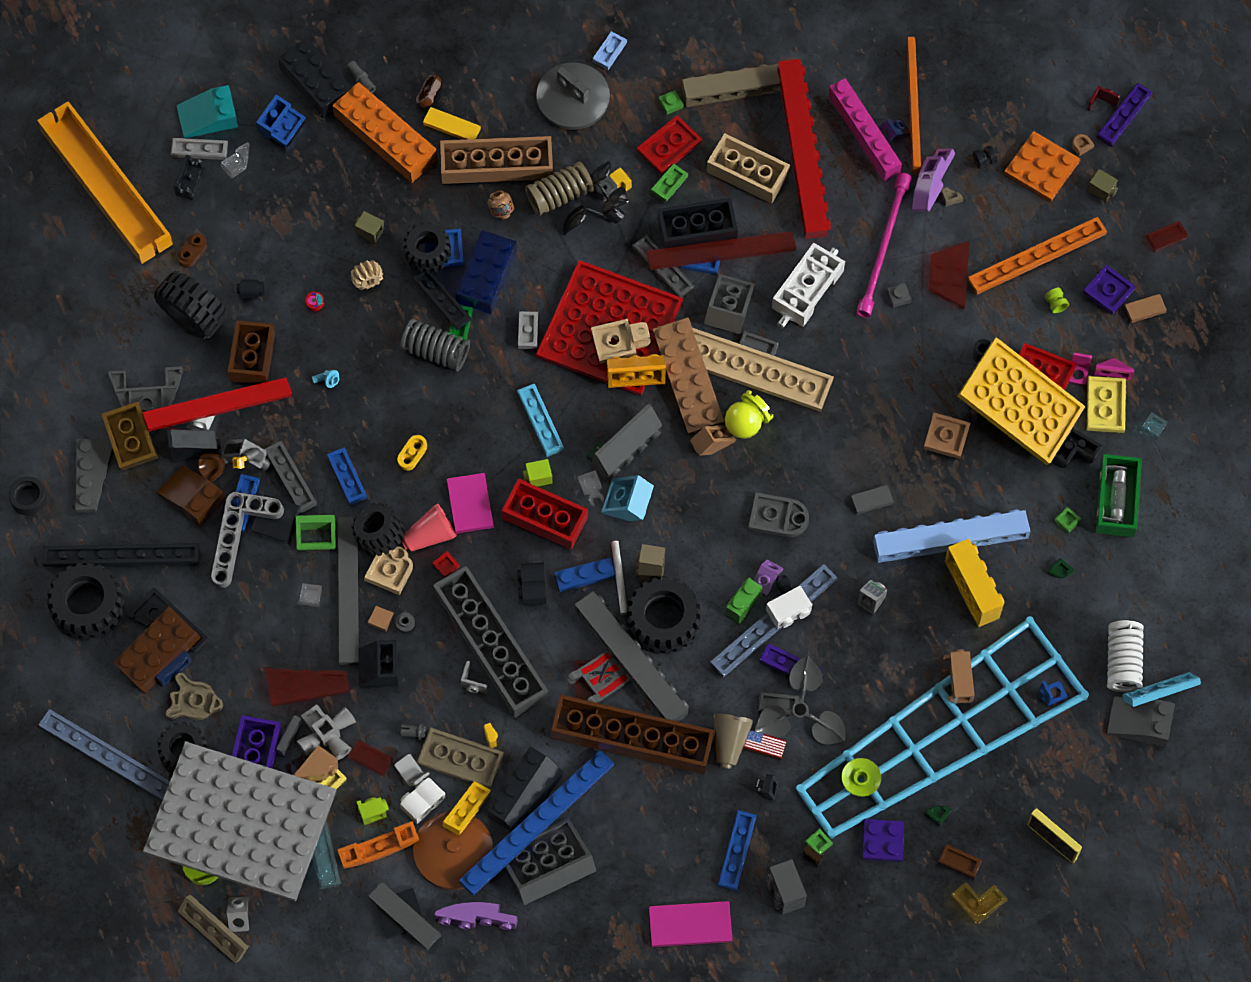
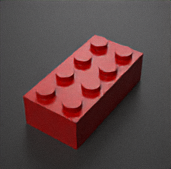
M518 478L502 509V519L572 550L588 519V509Z

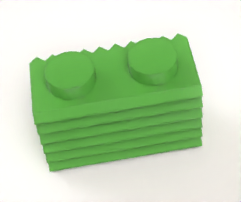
M747 578L725 606L724 614L736 623L741 624V621L753 609L757 600L762 597V586L751 578Z

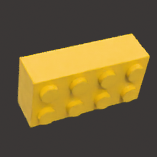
M966 539L948 547L945 563L978 627H981L1000 618L1004 599L1000 593H997L994 579L988 576L985 562L980 560L977 555L979 552L976 545L972 544L970 539Z

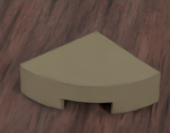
M948 187L941 189L940 194L945 207L963 202V197L959 192Z

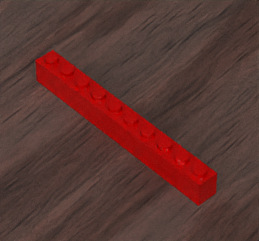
M800 59L778 61L777 71L805 239L827 237L828 230H831L830 219L826 218L828 205L827 201L824 202L823 195H825L824 184L820 182L822 169L818 167L817 163L819 161V151L815 150L814 145L817 143L816 133H812L814 120L813 116L809 115L811 102L806 97L808 84L803 79V76H805V66L801 65Z

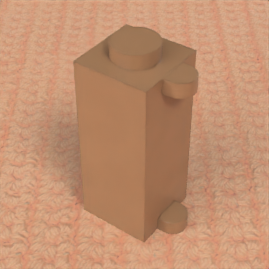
M955 650L950 655H944V661H949L952 696H948V701L953 702V704L973 702L975 695L970 651Z

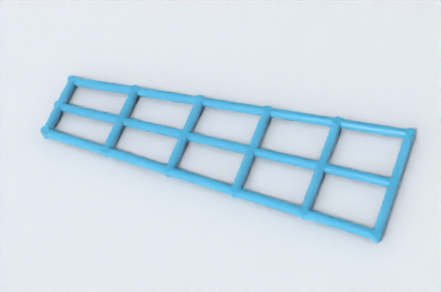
M1027 617L1026 620L971 659L972 668L984 660L1004 688L962 714L955 703L953 704V702L948 701L949 694L944 688L951 684L949 675L848 750H845L811 777L796 786V793L800 795L812 815L826 832L828 838L833 839L838 834L864 821V819L884 811L891 805L935 783L944 776L986 755L988 752L1037 727L1039 724L1083 700H1087L1089 693L1083 688L1063 661L1061 655L1057 653L1034 622L1033 617ZM1029 627L1051 658L1010 683L990 655ZM1054 664H1057L1078 695L1035 718L1015 689ZM938 693L956 718L914 744L899 724V721ZM1009 694L1029 722L985 745L967 720ZM961 724L978 749L934 773L919 750ZM893 727L907 749L879 766L881 774L913 755L928 777L886 800H883L876 790L870 796L877 805L832 829L821 812L851 793L844 788L816 806L806 792V789L844 761L848 763L854 760L852 756ZM858 777L859 782L865 781L863 777Z

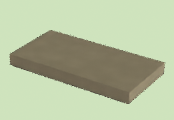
M430 727L416 763L419 766L471 784L475 781L491 790L503 760L504 752Z

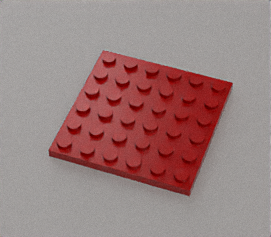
M579 260L536 353V357L608 384L606 363H599L591 327L628 319L629 326L640 322L647 323L650 344L636 349V354L640 357H647L651 354L660 355L653 329L675 321L683 303V298ZM611 338L609 344L616 345L619 340ZM646 385L617 388L642 396Z

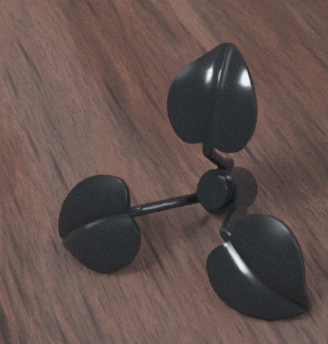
M610 161L599 166L590 175L593 186L597 184L607 199L602 206L604 213L588 207L584 208L583 205L578 206L565 220L563 227L565 235L582 223L587 212L599 215L604 219L608 217L614 224L620 222L624 217L625 213L619 206L629 203L626 189L619 187L608 195L601 185V181L610 173Z

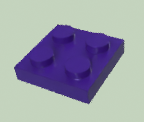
M1106 265L1083 290V294L1113 315L1133 293L1136 286Z
M864 819L863 860L903 862L904 821Z

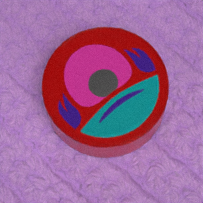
M310 292L305 298L306 307L311 311L321 310L324 306L323 295L319 292Z

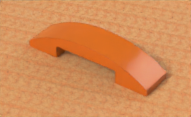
M413 821L395 827L394 831L360 844L353 843L337 850L345 869L366 864L396 853L419 841Z

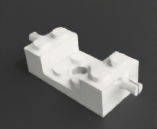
M815 243L811 245L773 298L772 309L782 315V318L777 323L779 327L784 328L789 320L804 327L814 312V306L830 284L834 285L844 272L845 261L836 256L839 253L837 249L835 250L832 247L829 252ZM811 278L814 283L807 285L804 283V280Z

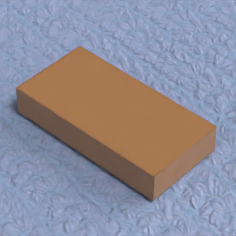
M1160 294L1131 302L1124 306L1131 323L1157 316L1167 311Z

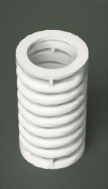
M1122 620L1108 625L1109 664L1107 687L1113 691L1131 692L1143 688L1141 681L1143 680L1142 639L1144 628L1138 622ZM1122 684H1123V685H1135V686L1126 687V686H1122Z

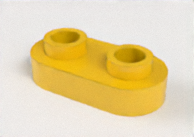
M412 436L399 453L397 460L401 469L406 471L412 470L427 450V441L423 436ZM416 445L421 446L419 449L414 448ZM405 460L411 461L409 464L404 463Z

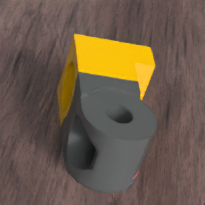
M620 167L602 180L601 185L607 194L610 195L619 187H624L628 191L632 188V181ZM597 186L598 199L606 201V197Z

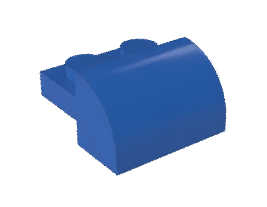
M276 94L257 120L256 128L266 139L269 140L271 138L283 147H286L306 117L291 108L292 104Z

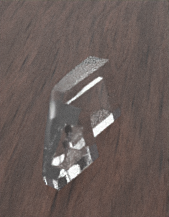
M249 142L238 147L235 154L221 162L220 167L231 178H234L247 168Z

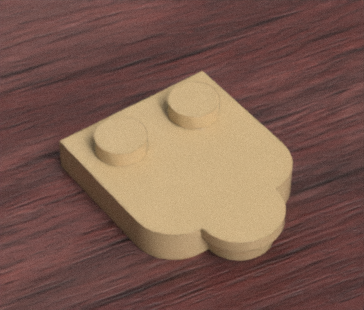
M397 546L396 549L390 550L388 554L382 553L381 556L376 554L364 577V581L400 595L413 570V563L408 558L407 551L403 547Z

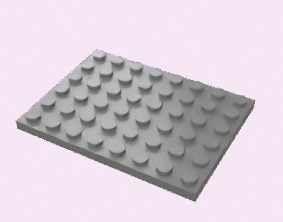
M185 742L143 853L296 902L336 794V789Z

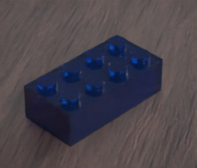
M481 230L455 293L456 301L459 304L492 314L516 255L517 241Z

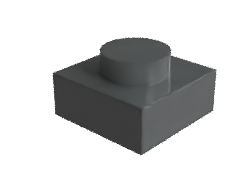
M906 284L887 288L893 308L911 303V297Z

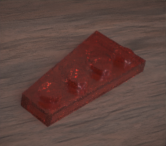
M265 668L272 706L350 692L346 671Z

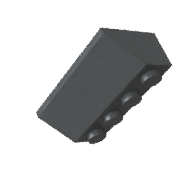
M648 404L594 454L591 465L605 480L610 477H616L621 470L619 468L625 464L627 466L630 464L636 452L641 453L648 446L646 443L650 439L654 441L661 434L662 424L652 406Z

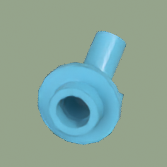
M326 370L324 373L312 376L314 383L325 380V385L328 388H332L339 382V373L336 370Z

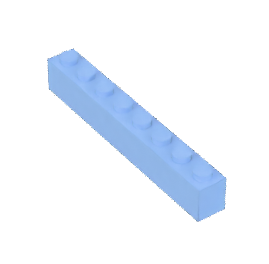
M1016 509L1005 514L997 512L986 517L974 516L968 520L956 519L949 523L937 522L931 526L918 525L912 529L899 528L894 532L881 531L874 535L873 544L877 562L881 563L947 552L949 546L966 539H970L971 543H974L976 547L1028 539L1030 527L1026 510L1020 511Z

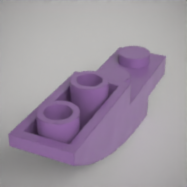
M937 149L933 157H927L924 161L914 192L912 207L914 212L930 211L944 186L941 179L955 156L953 149Z
M461 903L435 912V920L439 924L446 926L455 924L465 930L475 929L476 921H479L484 926L498 925L503 930L516 929L518 922L517 916L499 913V904Z

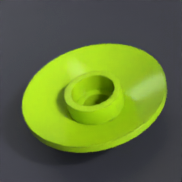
M857 758L845 765L842 771V783L845 789L852 795L858 797L869 796L879 788L881 772L878 766L871 760ZM863 777L865 781L859 782L857 778Z

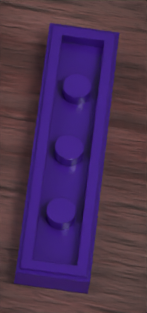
M1137 83L1099 131L1097 138L1112 147L1153 92Z

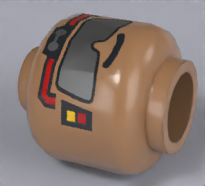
M496 191L490 195L487 204L491 215L501 220L509 218L514 210L510 195L504 191Z

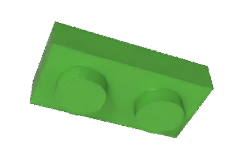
M673 164L651 189V193L666 203L688 178V173Z

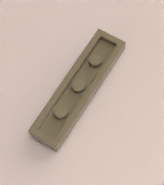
M187 896L178 912L233 962H239L249 946L193 896Z

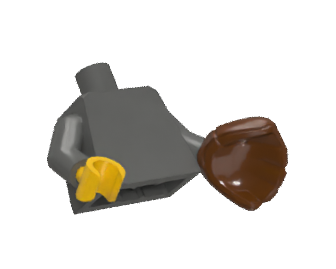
M246 439L227 440L222 455L213 453L202 454L197 462V467L202 477L213 482L221 476L225 464L229 462L233 463V468L267 470L270 460L265 458L266 450Z

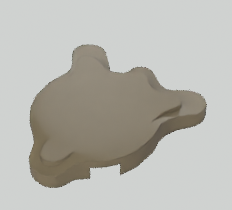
M180 672L175 676L180 691L170 693L172 706L166 710L165 714L169 720L184 717L199 721L208 718L215 712H219L223 708V702L216 696L211 686L203 682L191 681L184 673Z

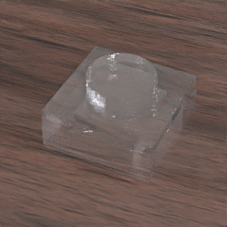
M302 583L299 603L319 606L322 586Z

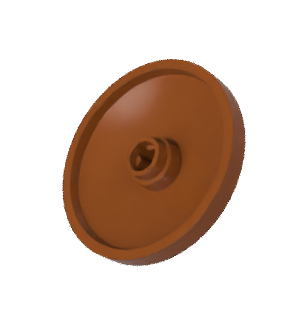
M447 811L431 817L421 826L417 833L419 841L414 843L413 855L418 871L429 883L441 889L460 890L464 889V887L459 884V880L493 849V842L486 826L475 816L460 836L444 828L443 821L451 812Z

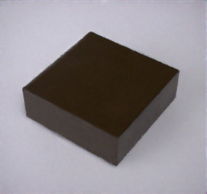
M809 845L803 849L802 857L815 867H819L823 856Z

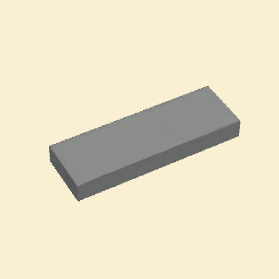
M172 138L171 157L185 158L186 155L197 159L226 160L228 141Z

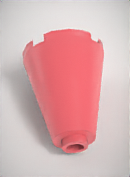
M439 504L434 505L404 533L401 542L406 550L415 551L457 537L450 521L446 518V514Z

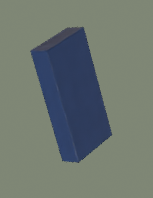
M184 650L156 676L157 682L162 687L167 685L191 663L190 655Z

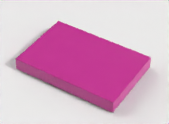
M485 473L448 478L447 484L455 533L494 528Z

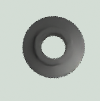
M401 613L395 620L396 627L400 631L408 632L413 629L415 619L410 613ZM407 619L409 622L407 624H403L402 620Z

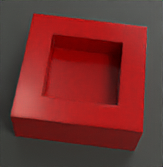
M448 551L432 563L433 567L443 578L448 577L460 568V565Z

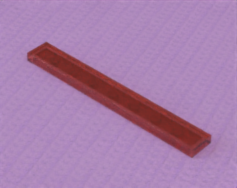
M793 231L649 250L646 254L649 269L655 270L796 251Z

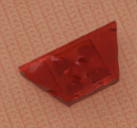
M964 242L932 253L930 260L928 291L935 295H940L948 302L956 303L960 309H965L970 242Z

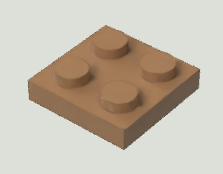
M933 413L923 449L960 459L970 422Z

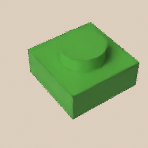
M676 90L659 97V102L667 115L683 108V103Z

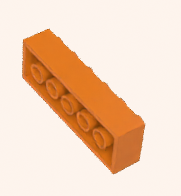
M358 82L333 104L334 116L411 183L438 160L437 149L361 83Z

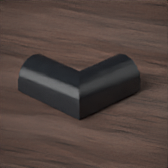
M1072 428L1052 459V462L1060 468H1066L1074 455L1078 454L1094 463L1103 446Z

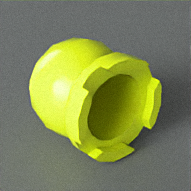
M747 390L741 396L742 402H736L731 405L725 415V426L729 433L741 439L751 438L757 434L762 422L768 423L773 419V414L768 413L769 406L758 395L752 396L750 390Z

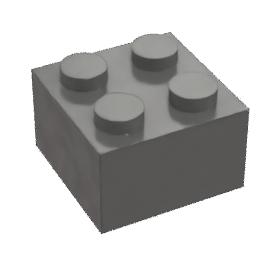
M793 860L771 866L766 884L769 891L774 893L775 898H773L776 909H780L783 915L805 907L807 895Z

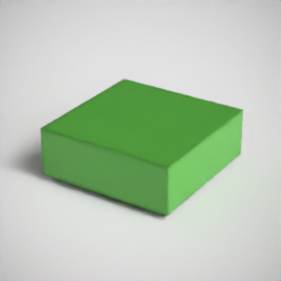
M1067 506L1054 519V522L1069 534L1081 522V518Z
M820 828L804 842L820 855L833 845V842Z

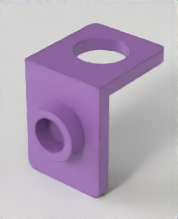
M769 560L761 564L753 581L762 586V594H769L783 568Z

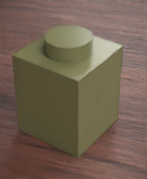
M1099 169L1090 181L1087 191L1106 202L1109 197L1113 198L1116 194L1118 180Z
M365 211L354 222L356 234L373 243H376L384 231V221Z

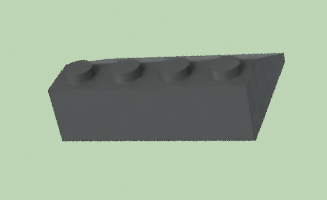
M569 818L546 828L504 867L524 905L596 872L592 855Z

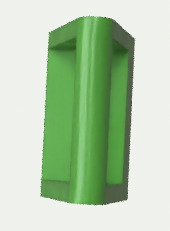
M335 515L296 516L297 550H335ZM331 529V542L301 543V530Z

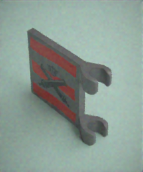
M608 650L578 670L571 672L566 679L571 685L582 677L595 694L588 698L587 701L599 703L631 682L628 675Z

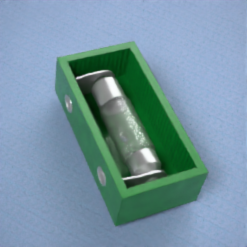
M1103 454L1100 463L1095 533L1134 538L1138 522L1142 458Z

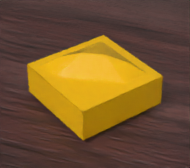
M491 723L485 724L483 727L488 746L495 748L497 747L498 733Z

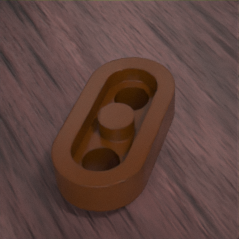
M433 73L424 81L416 97V103L421 107H428L433 103L434 96L441 87V78Z
M199 233L191 235L180 249L177 258L182 267H192L206 250L207 241L204 235Z

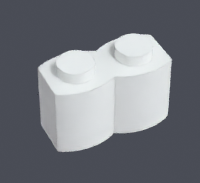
M429 777L415 785L416 789L411 793L407 792L400 800V808L416 824L420 823L446 798L445 792Z

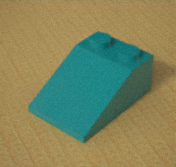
M229 85L209 89L177 105L184 138L238 127Z

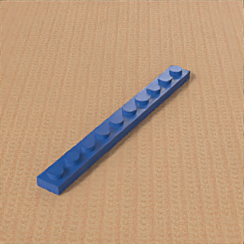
M601 750L597 752L459 880V884L474 896L614 766V763Z

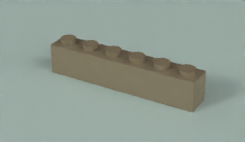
M778 63L682 79V91L686 107L781 92L777 71Z

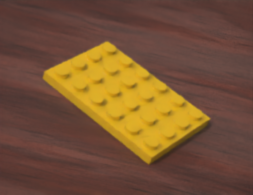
M997 337L993 339L957 397L1045 465L1051 463L1085 408L1082 403Z

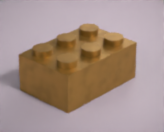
M139 402L101 414L119 468L122 471L158 459L150 431H147L142 418L143 411Z

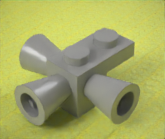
M317 704L301 715L302 720L312 731V734L297 740L296 743L307 757L320 743L324 748L329 746L337 761L344 758L351 751V747L339 738L340 729L356 723L354 717L345 706L332 720L328 714L325 715Z

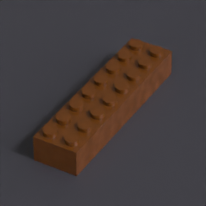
M560 695L550 739L705 774L714 730Z

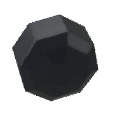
M783 574L777 577V588L782 594L792 590L791 583L786 575Z

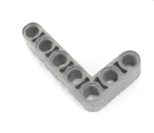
M233 492L228 495L211 574L213 582L218 587L225 588L232 581L244 515L270 519L281 518L284 508L278 499ZM241 499L239 506H232L233 500ZM260 502L258 509H251L252 503ZM273 505H278V511L275 513H271L270 507ZM230 518H237L236 524L228 525ZM226 537H234L232 543H224ZM223 555H230V559L226 563L221 562V557ZM219 574H226L224 581H217Z

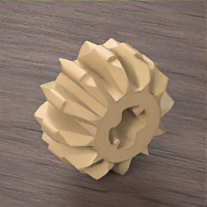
M366 260L364 263L360 262L351 271V280L356 288L360 290H368L370 287L374 288L383 279L382 269L374 260Z

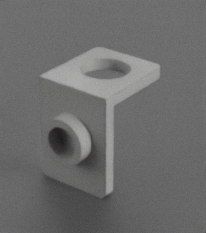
M467 661L461 678V687L466 688L471 693L481 692L487 694V685L467 680L471 667L470 661Z
M407 754L394 764L408 786L416 785L430 774L428 771L423 772L411 754Z
M247 896L228 898L227 918L229 929L232 932L249 931ZM240 918L244 921V924L239 927L235 926L233 920Z

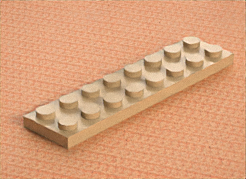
M692 328L707 373L821 412L834 376Z

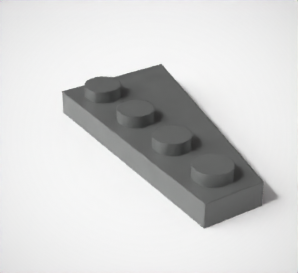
M110 438L77 439V513L96 512L103 482L107 475L106 471L112 457L113 447Z

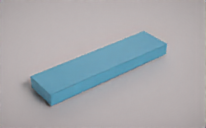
M535 384L517 390V394L546 457L563 451L564 446Z
M1188 672L1122 695L1123 701L1134 707L1200 685L1201 681L1198 676Z

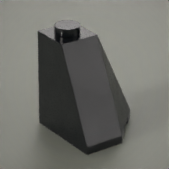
M185 423L167 427L168 444L173 463L199 459L200 455L206 453L219 454L218 449H222L220 438H216L215 431Z

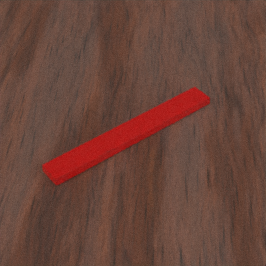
M285 377L142 412V418L149 432L292 396V391Z

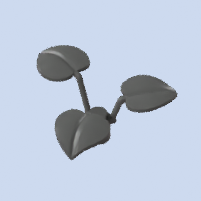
M805 656L794 665L789 676L791 687L796 690L802 689L800 702L793 705L792 712L788 715L785 714V710L780 706H768L760 714L755 731L777 738L783 737L791 729V723L788 718L793 715L799 718L807 716L816 721L812 727V734L816 741L828 745L844 742L846 731L842 720L837 714L831 711H824L818 719L809 713V707L804 703L806 690H816L822 682L821 670L809 656Z

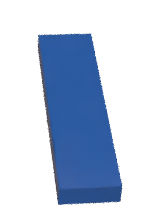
M737 810L718 881L719 887L737 891L757 815Z

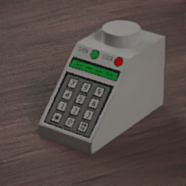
M870 580L860 590L857 605L874 615L885 599L887 589L880 582Z

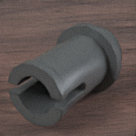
M402 724L401 726L403 728L401 729V737H418L419 740L426 737V726L419 724V726Z

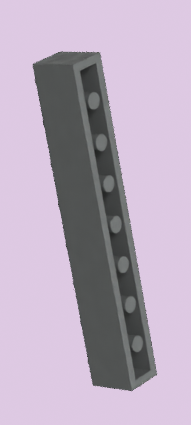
M593 591L575 604V612L605 650L611 653L660 718L677 722L688 716L689 706L686 701L676 695V689L671 683L668 684L664 680L665 676L659 668L655 669L650 656L647 653L643 654L638 641L631 639L626 626L619 624L614 611L608 610L605 606L604 599L600 595L597 596Z

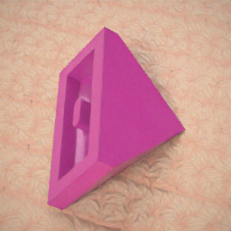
M1115 358L1097 364L1094 370V376L1126 378V380H1132L1134 374L1133 368Z

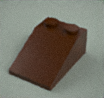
M183 465L157 491L160 497L198 527H201L225 502L224 492L208 479Z

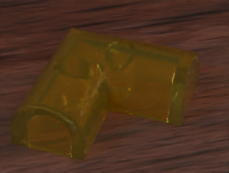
M967 882L951 894V897L977 926L1008 901L995 884L980 897Z

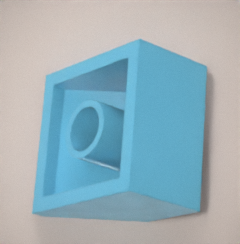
M639 475L612 478L601 513L626 521L643 520L654 486Z

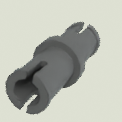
M355 61L350 62L346 66V69L354 77L356 84L358 82L361 83L371 93L376 90V86L370 81L368 74L362 71Z

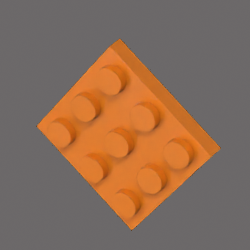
M1033 131L1004 171V175L1051 203L1079 164L1080 158Z

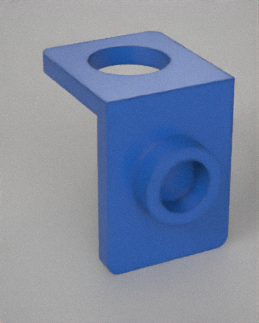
M1042 681L1039 695L1045 701L1047 707L1067 699L1068 696L1060 681L1047 685L1046 681ZM1050 689H1059L1061 695L1058 698H1053Z

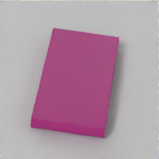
M729 901L649 906L652 947L732 942Z

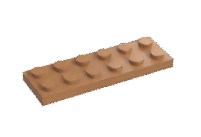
M689 317L654 328L653 333L660 353L664 356L666 371L688 435L699 432L706 426L723 424L724 419Z

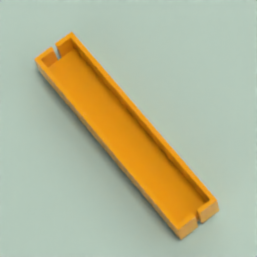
M69 101L55 109L57 123L52 112L37 120L42 134L141 264L156 256V251L160 253L173 245L170 233Z

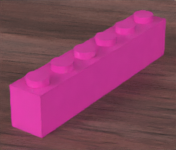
M846 78L830 85L828 97L883 181L885 182L897 176L901 172L902 163Z

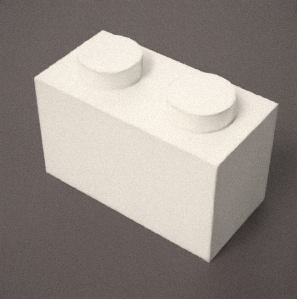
M801 586L779 596L766 605V611L777 629L790 626L799 617L800 619L807 617L812 609V603Z

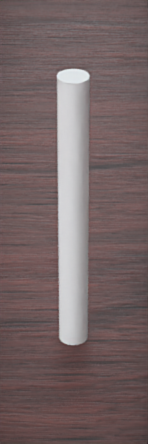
M612 541L611 547L621 615H627V600L619 542Z

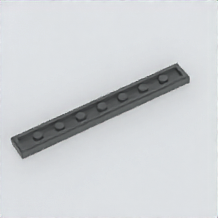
M338 517L339 665L359 664L358 542L352 535L353 529L351 528L352 523H355L353 521L354 517Z

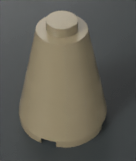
M714 714L716 763L720 764V768L731 769L732 766L737 764L753 720L745 717H733V715Z

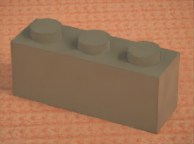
M642 544L641 551L637 550L635 576H638V583H643L644 581L650 583L651 578L657 577V580H662L665 563L664 547Z

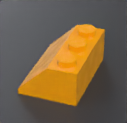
M651 354L647 357L634 355L629 358L612 357L607 359L608 388L665 384L666 366L663 355Z

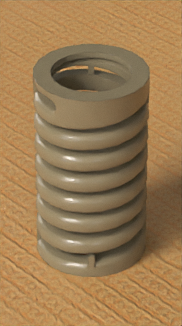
M578 161L572 167L567 166L559 172H554L553 175H548L540 181H535L534 184L526 185L525 191L533 210L538 216H541L543 213H548L549 210H554L555 206L561 207L562 204H567L568 200L573 201L574 197L576 199L580 198V194L586 195L588 191L593 192L594 187L587 169L581 161Z

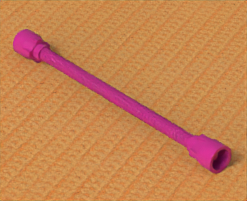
M898 173L894 185L896 194L872 270L873 272L866 294L863 299H860L856 314L864 318L871 316L874 305L872 296L902 196L908 191L912 177L906 173Z

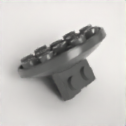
M565 63L550 69L540 80L536 95L538 108L544 118L557 127L569 130L583 129L595 124L605 114L610 100L609 87L605 78L596 69L582 63Z

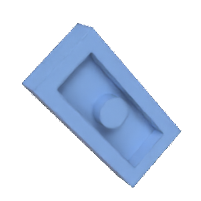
M611 31L593 57V63L609 70L627 44V39Z

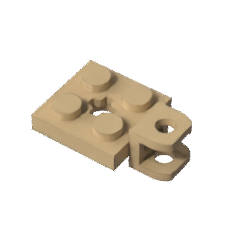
M628 319L591 327L600 364L606 363L607 359L612 357L628 358L637 355L636 349L650 344L648 326L644 322L629 326ZM611 338L619 340L616 345L609 344Z

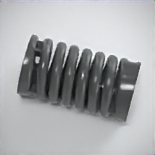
M413 318L406 326L400 344L402 351H409L410 354H416V356L423 357L426 360L429 359V361L436 362L438 365L442 364L443 367H449L456 372L462 368L470 348V340L464 341L462 337L456 338L455 334L449 335L447 331L442 333V329L436 330L434 326L429 328L428 324H423V322ZM411 330L410 336L407 340L408 333Z

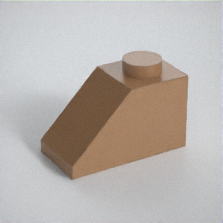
M725 425L702 428L690 441L694 446V450L701 456L711 455L734 443L736 439L729 433Z
M318 745L294 776L313 782L326 780L337 772V758Z

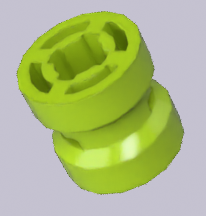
M1054 288L1044 295L1047 303H1050V309L1053 313H1059L1069 306L1067 299L1063 297L1061 288Z

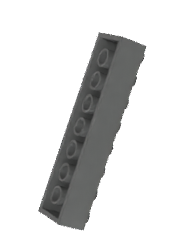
M465 566L433 585L434 594L514 718L547 700V688L468 567Z

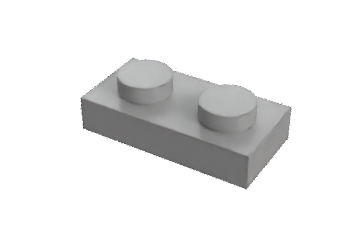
M519 311L518 349H537L538 312Z

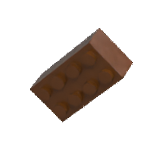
M169 606L113 663L143 692L147 693L157 683L156 676L184 650L187 652L201 637Z

